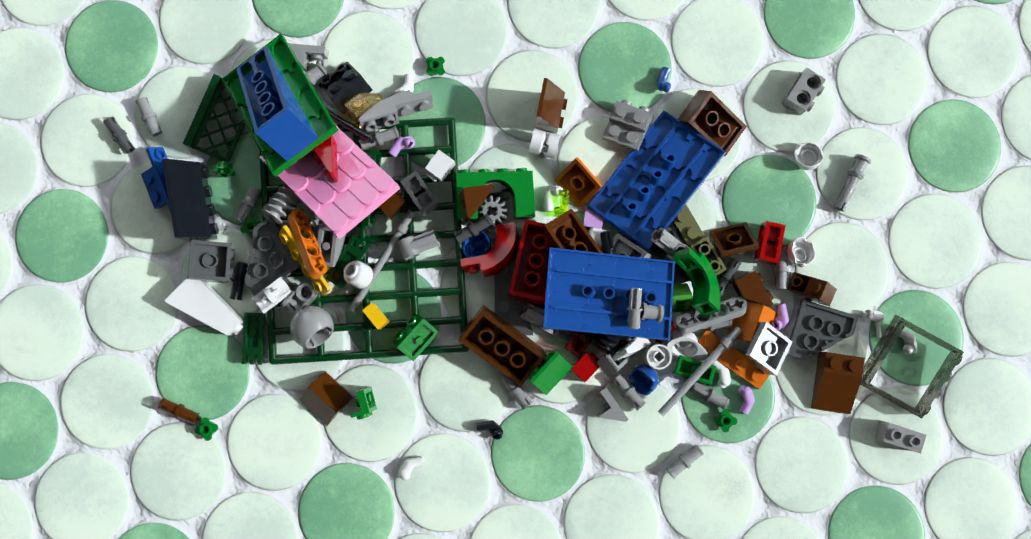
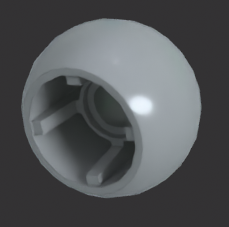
M318 306L300 309L295 313L290 323V332L294 341L300 346L309 349L318 347L327 341L334 330L330 314Z

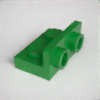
M418 313L416 316H412L407 322V326L395 335L393 343L402 353L414 361L439 334V331Z
M372 387L356 391L355 402L357 407H360V410L351 413L350 417H357V420L373 415L372 411L376 410L377 406Z

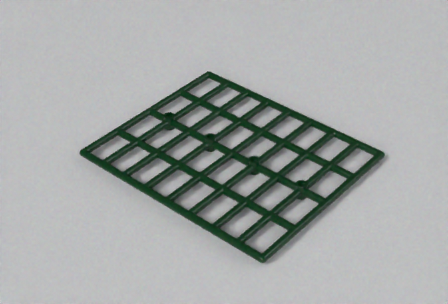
M448 117L400 120L399 124L381 129H389L396 126V128H401V137L409 136L408 128L448 125L449 146L418 147L400 150L397 156H402L403 177L391 178L398 185H401L400 181L411 174L410 156L436 154L438 150L443 153H450V158L455 161V166L452 168L451 174H448L443 182L451 181L453 202L439 203L440 206L433 211L453 210L454 230L435 231L434 234L436 239L455 238L454 233L462 229V223L457 222L454 176L458 173L455 119ZM353 123L355 126L361 128L360 123ZM339 124L337 125L342 132L349 131ZM354 134V143L362 149L359 141L361 137ZM389 149L378 150L382 153V157H394L388 153ZM260 159L263 210L264 205L268 204L269 193L278 192L279 187H282V185H269L268 167ZM427 175L420 176L424 183L435 182ZM404 188L407 205L399 213H407L408 210L420 212ZM380 207L376 208V214H385ZM412 218L407 226L409 228L407 233L403 234L400 240L409 236L415 237L425 232L414 233V218ZM359 227V236H357L358 238L354 244H357L360 239L364 240L361 247L363 249L366 243L389 242L394 234L367 236L366 227ZM345 237V245L348 244L352 237ZM455 238L456 259L416 261V257L408 259V262L385 263L381 271L409 269L410 290L370 293L369 289L362 300L363 309L373 300L410 298L412 317L419 313V297L458 295L460 316L424 319L431 325L460 324V332H462L468 324L465 272L461 267V259H464L462 251L463 242L460 244ZM367 251L361 262L373 269L375 264H368ZM457 266L458 287L418 290L416 269ZM297 269L288 277H300L306 275L303 273L302 269ZM318 292V296L311 304L323 308V304L353 302L357 294L322 296ZM284 300L267 311L269 362L272 365L406 356L399 349L373 351L372 330L377 328L363 312V322L334 324L333 332L363 330L365 351L325 354V343L317 347V354L277 357L276 336L291 335L290 327L276 328L275 307H280ZM409 319L390 320V323L382 329L406 327ZM462 343L461 345L426 347L420 355L468 352L469 348Z

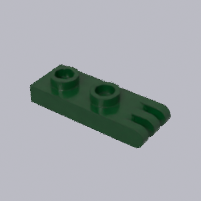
M356 235L352 236L339 256L335 267H332L325 278L341 289H344L347 284L344 280L346 265L355 260L362 261L371 246L366 243L362 249L361 247L364 243L362 239L355 245L354 243L358 238Z
M244 312L242 364H247L248 357H250V365L255 364L256 357L257 364H263L266 313Z

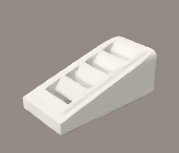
M634 337L613 355V359L616 361L637 354L648 348L651 343L648 339Z

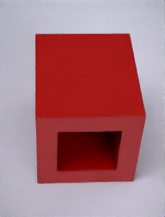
M585 352L572 365L571 370L583 382H586L600 367L597 364L599 358L593 352L590 354Z

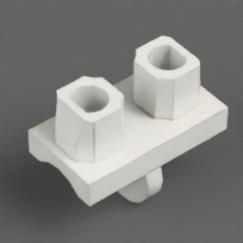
M280 277L252 299L259 306L263 314H265L292 294L293 291L283 278Z

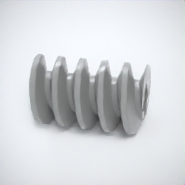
M283 183L282 187H279L278 192L274 193L273 198L269 199L268 204L264 205V209L260 210V213L269 221L281 225L283 222L280 217L286 219L288 216L285 211L291 213L292 209L289 206L296 207L295 201L300 202L301 200Z

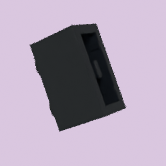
M348 61L339 65L334 73L326 76L322 83L319 84V87L343 114L372 91L369 84Z

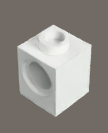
M438 150L425 167L428 172L427 176L435 182L437 180L443 182L455 166V161Z

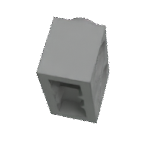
M808 67L805 68L791 87L782 104L799 115L806 111L809 112L815 104L813 102L814 98L820 96L825 88L823 84L826 79ZM807 81L812 82L814 87L810 88L807 85ZM797 97H801L804 103L800 104L797 101Z
M880 420L874 439L921 454L926 434Z

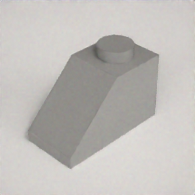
M319 225L317 243L326 266L335 267L345 246L346 234L338 239L326 225Z

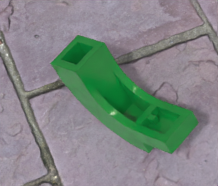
M690 247L673 253V260L687 273L692 283V306L702 316L720 311L719 284L706 256L702 252L696 254Z

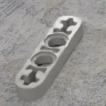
M741 297L720 302V310L724 311L725 314L717 315L716 313L705 315L708 318L706 321L697 319L699 316H702L697 310L682 314L676 318V330L681 334H689L743 316L746 313L747 302Z

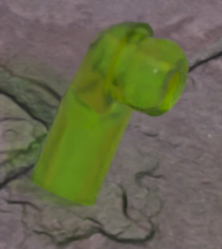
M568 190L560 191V207L556 206L554 208L556 217H559L568 210L570 202Z

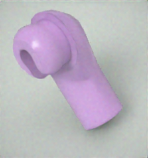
M410 136L397 138L388 153L396 158L400 150L413 148L415 140Z
M786 304L776 305L778 315L771 325L778 331H781L789 322Z
M742 385L739 387L738 393L743 396L744 401L739 411L748 415L755 399L752 389L749 386Z

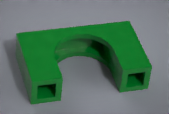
M507 168L497 169V172H489V169H479L478 172H470V170L464 169L459 170V173L455 174L457 222L463 221L459 196L461 190L465 187L482 186L487 183H499L510 190L513 204V219H532L535 217L533 171H527V168H517L516 171H508ZM478 211L474 213L469 221H476L478 219Z

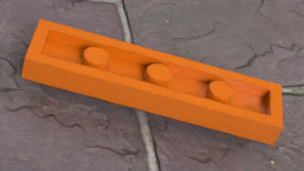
M705 329L698 339V343L710 355L720 344L719 341L721 339ZM730 347L728 350L725 349L716 359L759 390L769 376L753 365V361L733 347Z

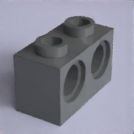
M414 171L400 181L423 216H426L440 206L417 171Z

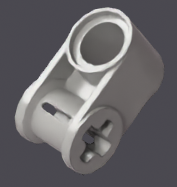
M301 284L280 306L286 308L294 317L297 311L308 307L316 299L318 292L313 284ZM306 287L311 290V295L308 298L303 293Z

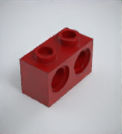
M769 221L761 223L757 239L759 249L755 250L753 261L771 265L779 262L786 225Z

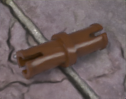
M163 398L158 406L159 410L173 415V418L183 419L193 425L197 422V417L200 416V413L185 408V405L181 403L178 405L166 398Z

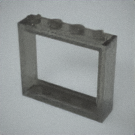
M895 315L864 364L860 385L922 419L924 415L929 413L934 399L940 396L944 383L950 380L955 366L962 361L964 352ZM904 327L950 351L916 407L907 404L870 383Z

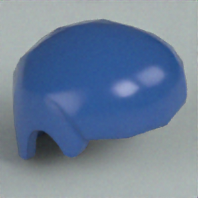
M480 231L479 235H473L463 241L462 251L466 258L482 256L491 251V243L488 236L483 231Z
M638 365L629 374L632 386L640 394L649 395L658 386L657 373L648 365Z

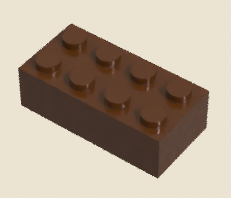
M485 305L481 306L460 333L458 340L520 386L525 383L530 377L529 374L545 358V349Z

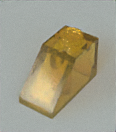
M359 93L344 105L348 117L361 128L359 118L367 110L384 99L378 93Z

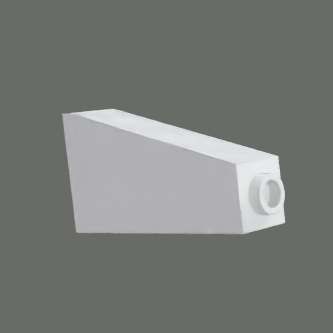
M187 277L164 300L169 305L225 335H237L244 328V319L206 281L190 280Z

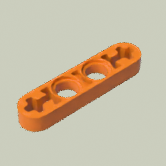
M295 209L288 216V223L308 275L314 279H320L327 272V266L306 213L300 209ZM301 232L304 233L307 236V238H304L301 235ZM307 249L311 250L314 255H311Z

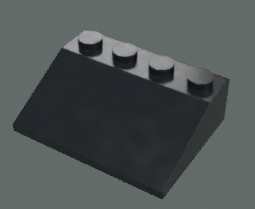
M162 159L175 238L191 242V240L211 241L218 239L219 228L214 220L216 210L211 202L213 192L208 184V178L210 177L208 168L200 162Z

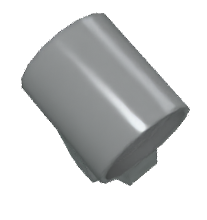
M662 227L652 233L651 241L671 257H673V253L688 248L687 245L680 242Z
M433 230L397 241L404 260L411 259L420 255L421 252L439 246Z
M526 303L520 312V318L553 334V329L543 328L544 310Z

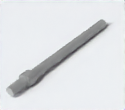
M408 210L401 223L397 224L394 235L372 269L373 278L371 283L359 290L348 308L350 311L356 312L397 245V241L409 229L407 226L415 215L412 211Z
M736 326L727 337L724 336L719 341L720 344L659 409L658 412L663 417L725 349L728 350L733 345V341L742 332L739 327Z

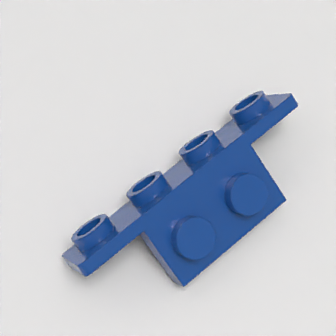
M149 147L146 149L152 167L143 172L141 176L154 209H161L168 205L170 210L162 159L168 158L163 147Z

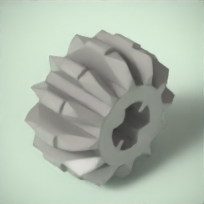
M489 196L490 202H487L486 199L483 201L485 205H480L479 209L483 211H478V216L483 217V215L489 213L490 208L493 210L497 209L496 216L489 215L493 222L492 228L494 229L496 228L495 222H498L500 225L503 224L500 219H508L503 213H508L509 209H502L506 202L504 201L499 204L500 197H497L494 202L493 196Z

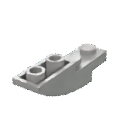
M409 89L380 101L359 118L361 129L366 132H372L384 127H391L399 124L398 117L434 108L431 91L411 95Z

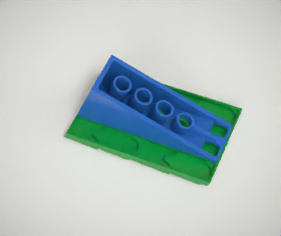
M279 34L222 78L271 173L276 177L283 170L296 163L298 159L312 151L314 147H317L339 131L317 91L312 86L301 63L282 34Z

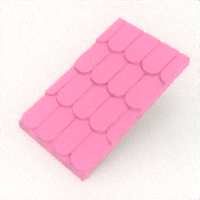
M338 128L339 131L333 134L337 143L338 182L335 183L332 177H326L321 169L324 167L323 164H317L312 156L313 150L301 159H298L288 169L283 170L277 177L340 239L395 194L400 187L374 160ZM261 155V156H260V159H261V160L263 161V163L268 167V165H267V163L265 162L263 156Z

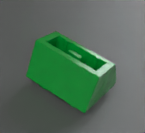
M549 351L543 359L544 363L540 367L537 366L529 374L531 376L529 380L545 395L573 367L557 351L553 353Z

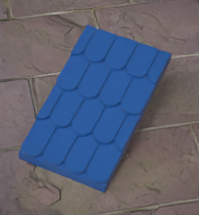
M663 110L647 130L638 152L631 150L588 204L587 209L648 252L655 244L651 241L652 233L660 227L665 230L718 165L726 151Z
M550 247L543 328L670 341L675 261ZM631 288L642 289L641 304L645 302L647 305L658 306L661 304L664 306V316L661 323L656 322V320L645 319L644 321L640 320L639 329L627 327V306H629Z

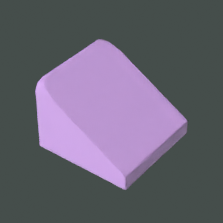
M586 209L583 225L588 229L592 227L602 229L603 219L591 210Z

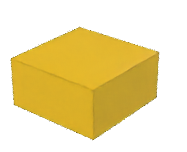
M375 303L369 304L362 310L377 330H381L390 323Z

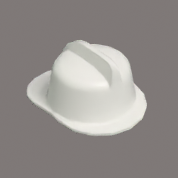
M676 330L672 340L667 344V348L676 358L681 355L704 362L708 357V353L698 343L694 333L681 334Z

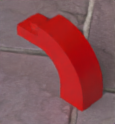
M515 222L496 225L497 241L490 252L482 256L461 259V267L464 272L476 274L481 271L484 277H489L504 270L514 259L519 246V233Z

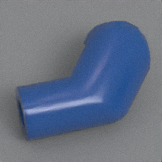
M662 67L657 78L658 90L666 93L671 88V84L666 82L671 72V69L667 67Z

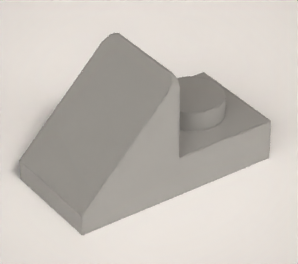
M289 43L296 58L306 71H308L309 58L314 61L328 59L329 52L325 46Z
M604 386L598 390L601 394L598 396L604 406L608 404L609 407L597 416L605 419L628 421L629 419L608 389Z

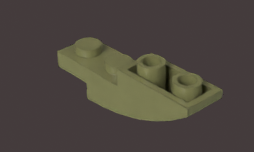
M685 205L672 222L683 243L696 254L702 252L717 276L727 269L710 240L703 234L689 208Z

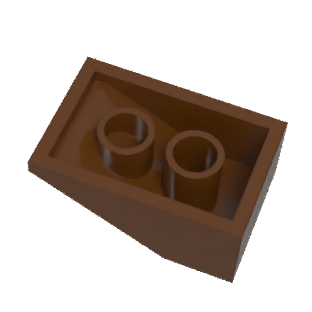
M548 78L543 80L535 128L557 133L558 128L562 129L564 117H561V111L566 110L568 99L564 98L565 92Z
M698 90L678 118L679 121L725 150L724 156L727 155L747 127L712 91Z
M572 209L543 226L551 248L603 253Z
M819 352L811 408L851 414L862 380L865 358Z

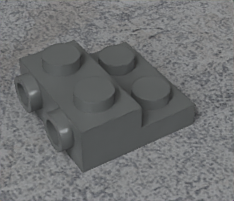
M191 240L188 279L228 283L229 279L233 278V268H230V260H234L235 249H231L232 243Z

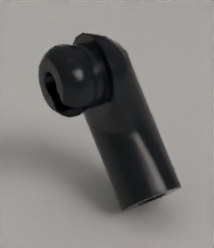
M495 421L476 422L477 432L488 431L494 439L499 440L502 438L503 429Z

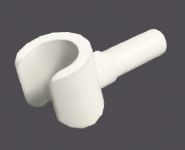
M871 310L869 319L876 321V337H881V322L884 319V314Z

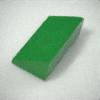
M679 355L672 374L688 379L703 362ZM711 365L697 382L711 385L716 366Z

